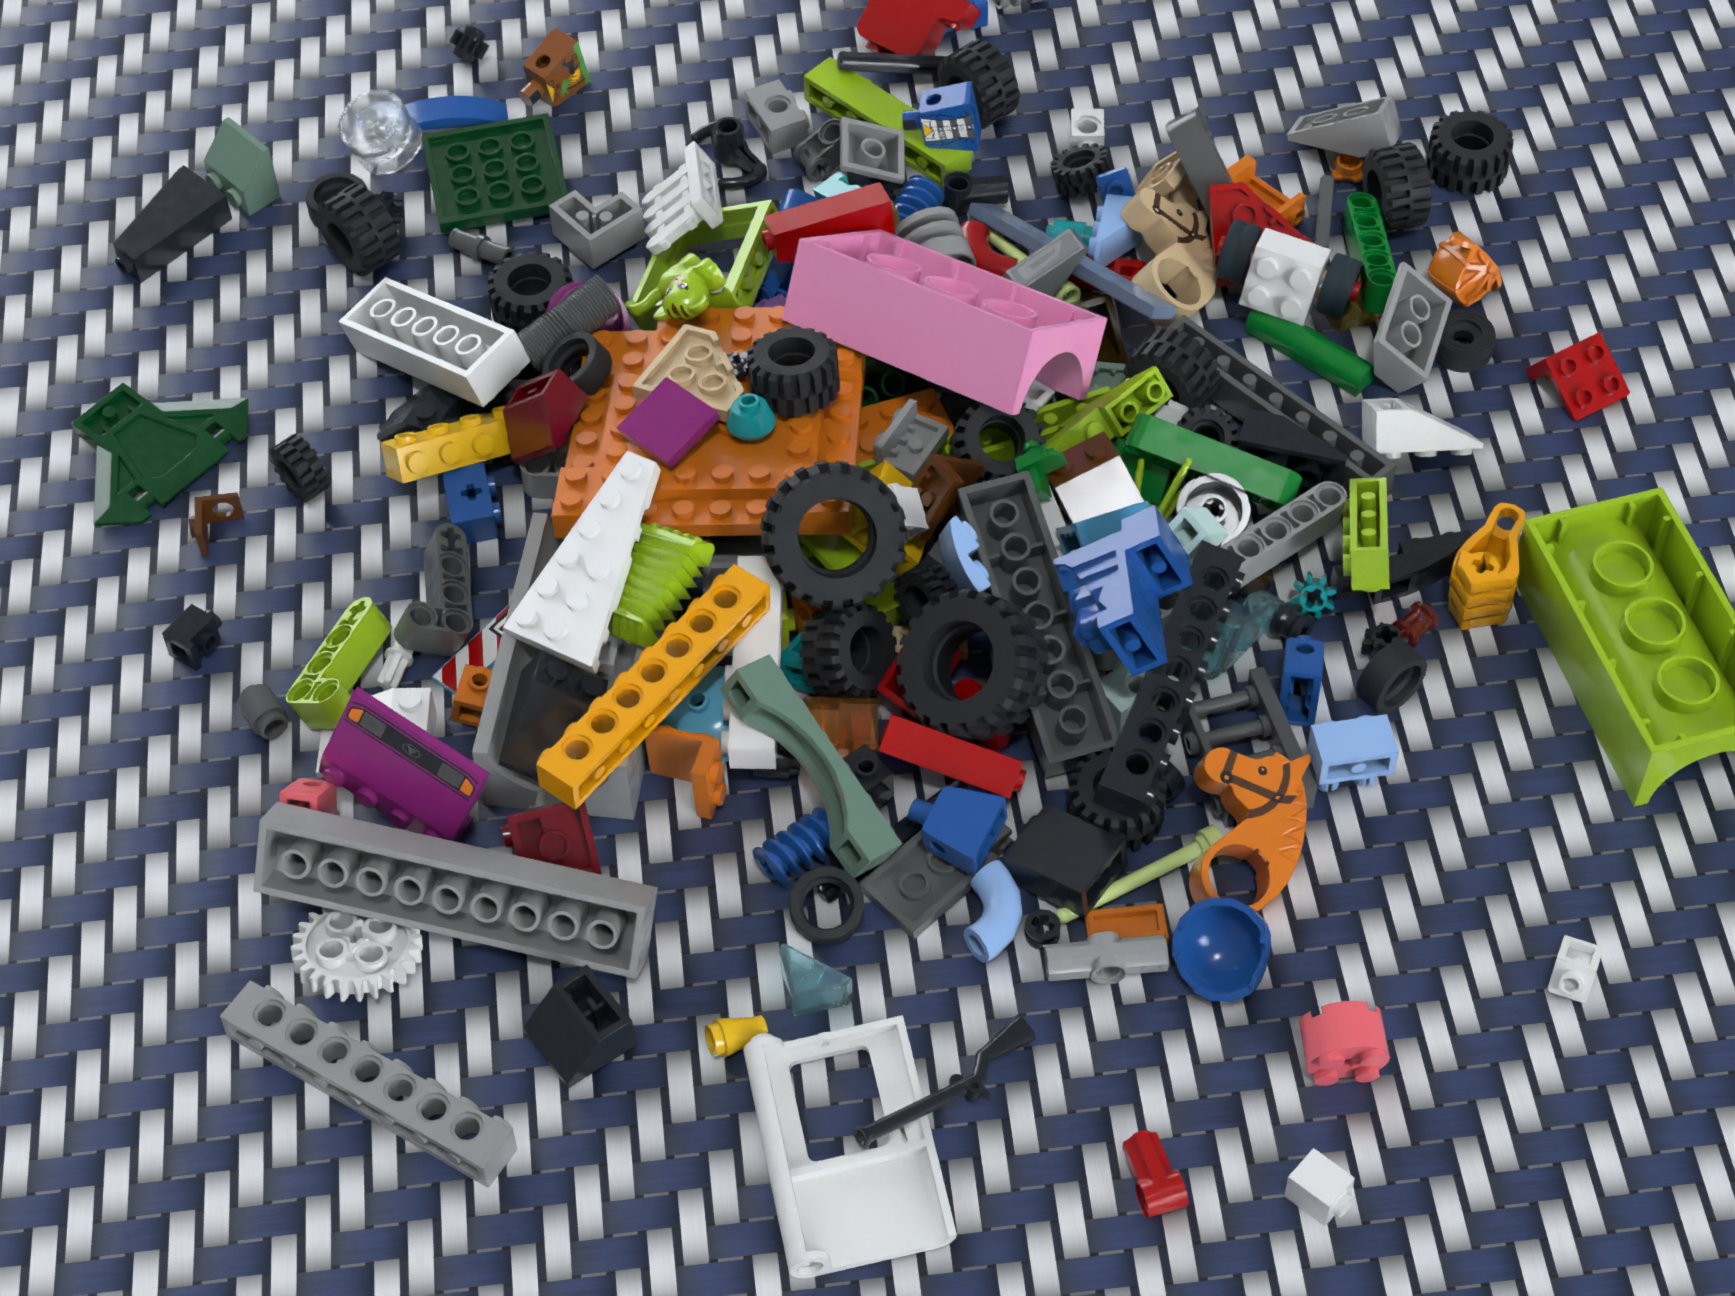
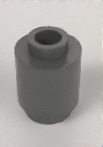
M266 684L250 685L242 691L237 700V707L254 733L262 736L264 739H273L281 735L288 726L287 712L271 688Z

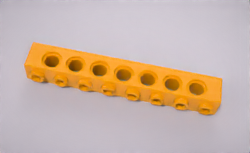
M733 564L724 574H719L713 580L709 590L701 598H695L688 606L686 613L677 622L670 623L662 637L652 647L649 646L643 650L638 661L627 672H622L616 678L613 686L603 697H597L591 703L588 712L578 722L571 723L566 728L563 737L552 748H547L541 753L536 763L539 786L576 810L771 609L770 585L736 564Z

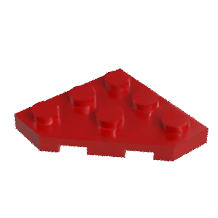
M1244 182L1207 186L1212 252L1215 266L1219 258L1216 255L1219 241L1222 236L1226 237L1235 219L1260 226L1262 228L1261 236L1265 228H1269L1313 243L1309 238L1296 230L1273 207L1259 198ZM1217 277L1216 287L1237 285Z

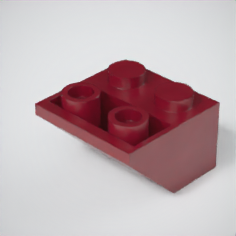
M556 369L518 385L503 409L511 458L516 464L530 459L537 460L542 455L551 451L553 453L559 451L568 440L567 433L571 426L580 420L582 408L589 396L562 370Z

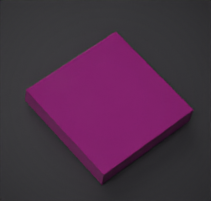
M665 377L617 426V429L626 439L672 469L720 419L717 410Z

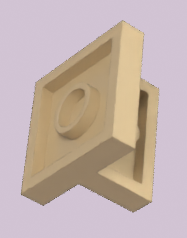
M1176 151L1155 163L1135 190V194H1137L1142 188H1151L1175 204L1187 202L1193 206L1199 198Z

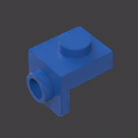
M1125 166L1098 174L1095 177L1103 204L1105 203L1106 194L1131 197L1136 195L1129 169Z

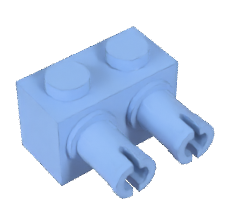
M1387 714L1378 716L1363 715L1356 719L1342 721L1328 720L1311 725L1307 749L1311 755V762L1316 775L1314 780L1320 791L1328 792L1329 784L1331 791L1336 790L1339 782L1353 780L1358 786H1365L1367 779L1368 785H1372L1378 776L1395 773L1399 750Z

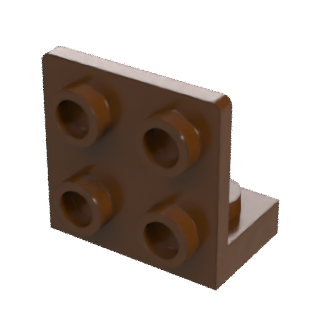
M930 454L911 485L912 488L918 489L926 516V523L929 526L928 530L915 536L918 540L929 541L940 522L948 523L955 517L957 513L954 505L957 489L976 483L985 468L981 461Z

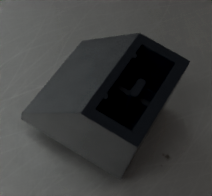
M587 964L554 984L523 1027L525 1034L568 1089L636 1046L631 1018Z

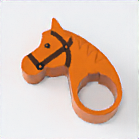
M1219 747L1211 750L1199 761L1194 770L1196 784L1204 792L1219 795L1224 808L1235 818L1237 825L1206 850L1193 864L1189 876V888L1195 904L1211 897L1220 898L1214 891L1209 879L1210 862L1213 857L1218 855H1229L1240 860L1245 859L1255 869L1257 873L1255 875L1257 893L1253 904L1249 906L1257 912L1280 894L1296 868L1303 846L1307 802L1302 777L1311 761L1310 754H1306L1293 761H1290L1278 752L1272 756L1253 759L1228 748Z

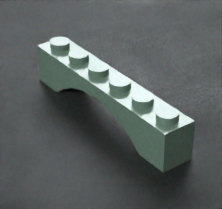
M770 654L736 669L720 688L721 692L742 721L759 728L777 740L806 770L817 788L826 810L830 848L844 869L855 878L886 861L902 845V842Z

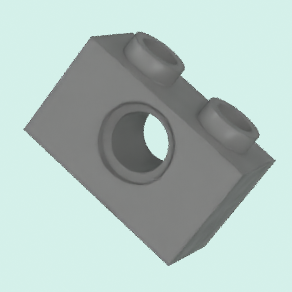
M780 79L744 91L746 116L771 154L796 147L800 142L807 139L806 129L810 127L808 116L804 110L798 108L792 91L786 90Z

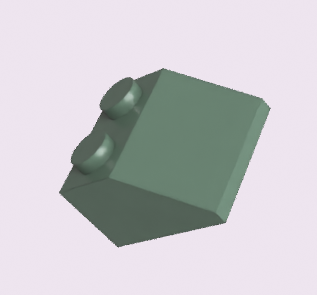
M227 117L224 119L204 159L207 172L205 179L227 196L228 202L234 208L239 207L247 215L251 216L280 197L268 147L231 118Z

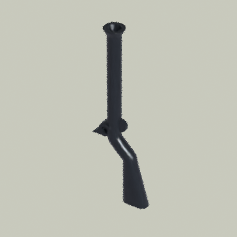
M1017 1014L976 1052L971 1075L963 1077L960 1074H954L950 1077L948 1086L866 1126H855L853 1132L857 1143L861 1148L867 1149L872 1141L962 1097H965L969 1102H977L980 1097L990 1100L991 1094L984 1086L990 1062L1034 1041L1035 1033L1020 1014Z

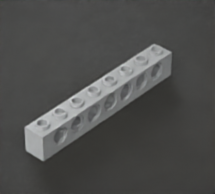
M250 980L220 1015L226 1035L230 1039L487 1188L490 1187L518 1150L513 1127L505 1119L496 1115L492 1118L482 1113L478 1106L470 1099L463 1096L459 1099L447 1093L446 1089L435 1079L428 1077L425 1080L413 1073V1070L405 1062L399 1059L391 1061L381 1055L380 1051L370 1042L365 1040L361 1042L349 1037L340 1025L334 1022L327 1024L316 1018V1015L308 1007L300 1003L296 1006L284 999L279 991L269 985L263 988ZM279 1021V1022H278L277 1024H275V1025L267 1026V1025L270 1024L271 1022ZM311 1039L310 1042L299 1045L300 1042ZM337 1058H344L338 1063H331ZM368 1077H377L373 1081L363 1082ZM403 1095H409V1096H410V1097L407 1098L406 1100H403V1101H395V1100H396L398 1097H400V1096H403ZM443 1114L437 1120H428L433 1115ZM469 1133L477 1134L474 1138L469 1140L461 1139L463 1136Z

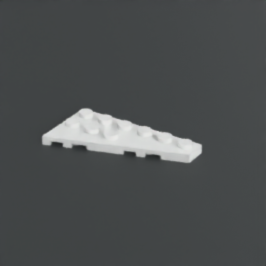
M626 451L504 624L503 629L509 636L597 675L600 665L598 660L602 644L607 643L610 634L608 625L611 615L618 608L633 560L631 552L634 543L639 542L642 532L640 527L644 511L650 507L661 472L656 462Z

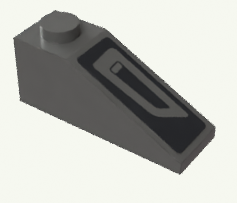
M1069 228L1007 270L1002 277L1054 297L1089 249L1075 230Z

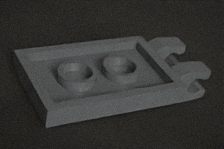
M1006 824L1002 827L983 867L994 860H1000L999 856L1004 853L1006 846L1013 841L1009 837L1012 834V830ZM920 830L862 880L859 886L863 895L915 940L972 889L970 882L973 876L929 852L923 845Z

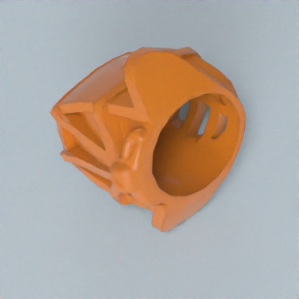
M1453 232L1449 238L1438 244L1439 248L1429 264L1428 277L1435 287L1454 303L1469 307L1480 300L1487 292L1489 293L1491 290L1497 291L1502 284L1500 268L1485 251L1462 232Z

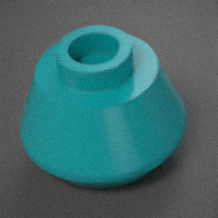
M752 393L741 395L732 403L726 420L728 431L744 441L762 439L776 425L775 414L766 400Z

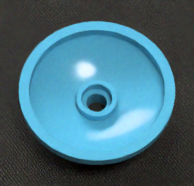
M715 666L658 726L668 725L681 731L706 733L712 737L719 738L721 746L722 730L729 731V721H723V699L726 697L720 690L725 683V667ZM704 701L702 705L695 706L699 702ZM722 754L723 763L729 761L728 754Z

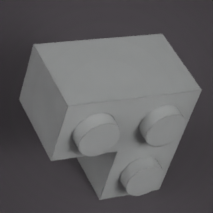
M574 190L549 205L553 235L592 269L597 268L646 238L643 210L623 192L595 207Z

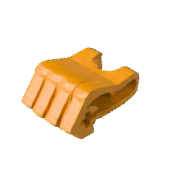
M1497 504L1485 525L1474 533L1456 554L1449 580L1450 588L1447 609L1461 630L1501 625L1506 623L1519 576L1518 541L1522 533L1524 520L1526 519L1525 511L1514 504ZM1502 517H1511L1516 523L1511 530H1503L1498 526V520Z

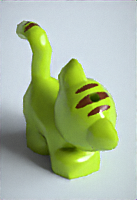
M689 252L677 264L661 274L658 286L641 302L627 301L625 307L630 316L638 317L649 312L663 299L662 306L654 313L653 319L659 322L669 320L684 322L694 319L699 314L707 311L710 305L709 293L721 289L727 281L717 264L710 258H704L701 261L698 256Z

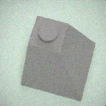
M842 116L840 120V170L903 184L905 181L904 131Z

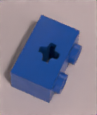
M484 462L443 472L442 477L451 524L457 525L463 530L467 538V544L498 539L496 524L503 523L499 502L492 503L491 497L497 496L494 476L486 477Z

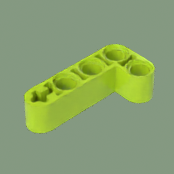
M363 597L354 601L345 610L286 694V701L308 728H336L351 698L349 691L392 630V625L369 597Z

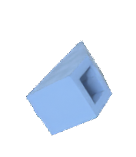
M1106 194L1104 206L1097 207L1096 221H1094L1092 237H1090L1088 257L1094 258V261L1103 266H1107L1140 244L1142 234L1131 229L1121 215L1122 207L1132 198L1131 196Z

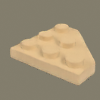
M684 324L632 385L633 396L644 400L667 377L717 410L720 416L719 420L726 422L732 403L745 394L740 381L738 382L735 377L734 368L726 352H723L720 346V340L716 332Z

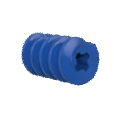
M914 175L909 177V180L899 192L898 197L893 201L894 208L898 206L901 222L915 212L925 208L940 206L944 202L945 196L941 188L933 181L921 175Z
M815 807L812 810V815H803L799 823L793 822L787 827V831H779L775 835V840L767 839L762 844V848L755 847L752 850L757 865L768 878L773 881L777 880L782 886L786 887L789 885L787 872L798 879L802 875L799 867L800 863L806 869L811 870L814 868L812 855L823 862L827 858L824 847L833 853L830 848L826 811L820 807Z

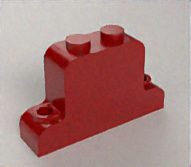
M869 0L858 21L857 31L860 36L868 41L865 47L874 53H883L885 51L890 54L933 56L948 28L957 32L959 30L971 29L975 25L981 11L966 0Z

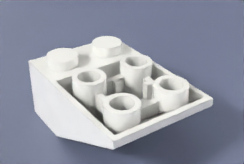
M1398 398L1362 399V441L1387 459L1400 458L1403 452H1415V456L1433 457L1437 455V451L1450 450L1452 455L1472 454V449H1483V443L1467 431Z

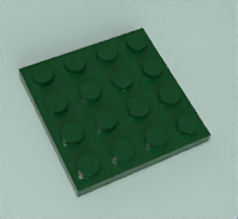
M548 113L421 135L441 233L451 232L455 228L464 230L550 214L549 205L568 194Z

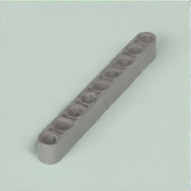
M1332 481L1322 482L1221 545V548L1244 557L1239 569L1240 572L1245 573L1240 588L1335 528L1340 523L1347 497L1345 489ZM1206 587L1209 590L1215 591L1213 588ZM1181 590L1158 599L1163 631ZM1090 649L1096 668L1099 670H1112L1123 664L1114 650L1096 654Z

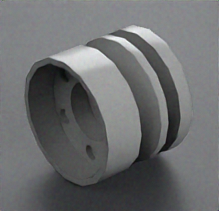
M948 207L925 208L906 217L895 227V235L975 267L977 266L970 245L964 239L963 229L959 225L958 217Z

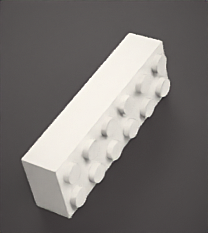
M386 277L338 321L357 352L482 407L492 401L531 361L514 330Z

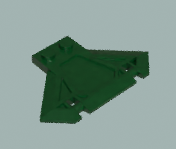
M121 383L71 423L74 433L97 449L94 526L143 524L152 517V514L147 510L148 507L153 503L164 507L229 453V450L224 446L230 440L238 444L242 443L248 438V398L151 403L125 383ZM216 430L219 431L214 436L211 435ZM141 493V495L137 499H134L136 495Z

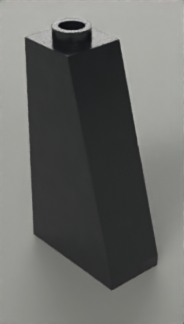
M183 165L113 243L117 256L115 259L117 267L124 275H131L140 283L144 282L232 220L227 196Z

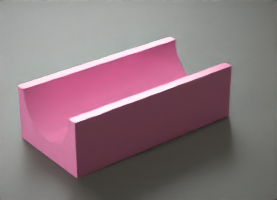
M881 229L799 239L782 320L804 329L813 328L815 332H823L827 334V338H831L837 343L1010 415L1020 414L1024 398L1034 379L1050 389L1077 400L1087 399L1107 318Z

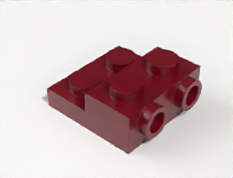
M585 801L576 810L561 802L506 814L508 823L500 826L506 848L514 846L516 856L602 875Z

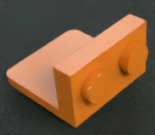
M657 725L645 738L650 771L654 774L692 782L697 817L712 819L716 806L723 805L727 790L720 739L706 733H691L677 730L668 725Z

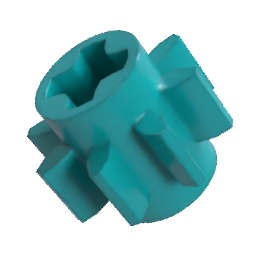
M1308 571L1304 583L1297 580L1294 581L1293 586L1296 590L1300 591V594L1292 596L1291 603L1296 604L1300 602L1302 606L1301 614L1307 613V611L1315 612V616L1319 619L1321 610L1324 607L1333 610L1334 603L1328 599V596L1337 593V587L1327 586V574L1322 575L1319 579L1313 578L1312 573ZM1315 588L1321 591L1320 598L1316 597L1313 601H1309L1307 599L1308 592H1313Z

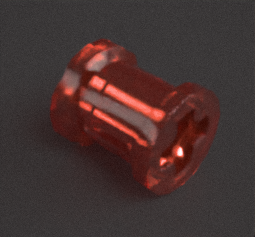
M1420 601L1414 602L1409 607V613L1403 619L1395 620L1391 624L1395 627H1400L1401 637H1406L1405 634L1408 633V645L1413 649L1419 644V638L1426 631L1434 630L1439 623L1435 611L1429 605Z

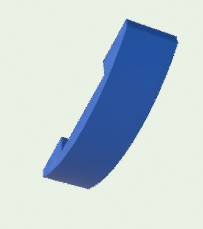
M443 96L412 102L398 107L379 118L381 145L414 141L413 131L508 120L507 104L474 96Z

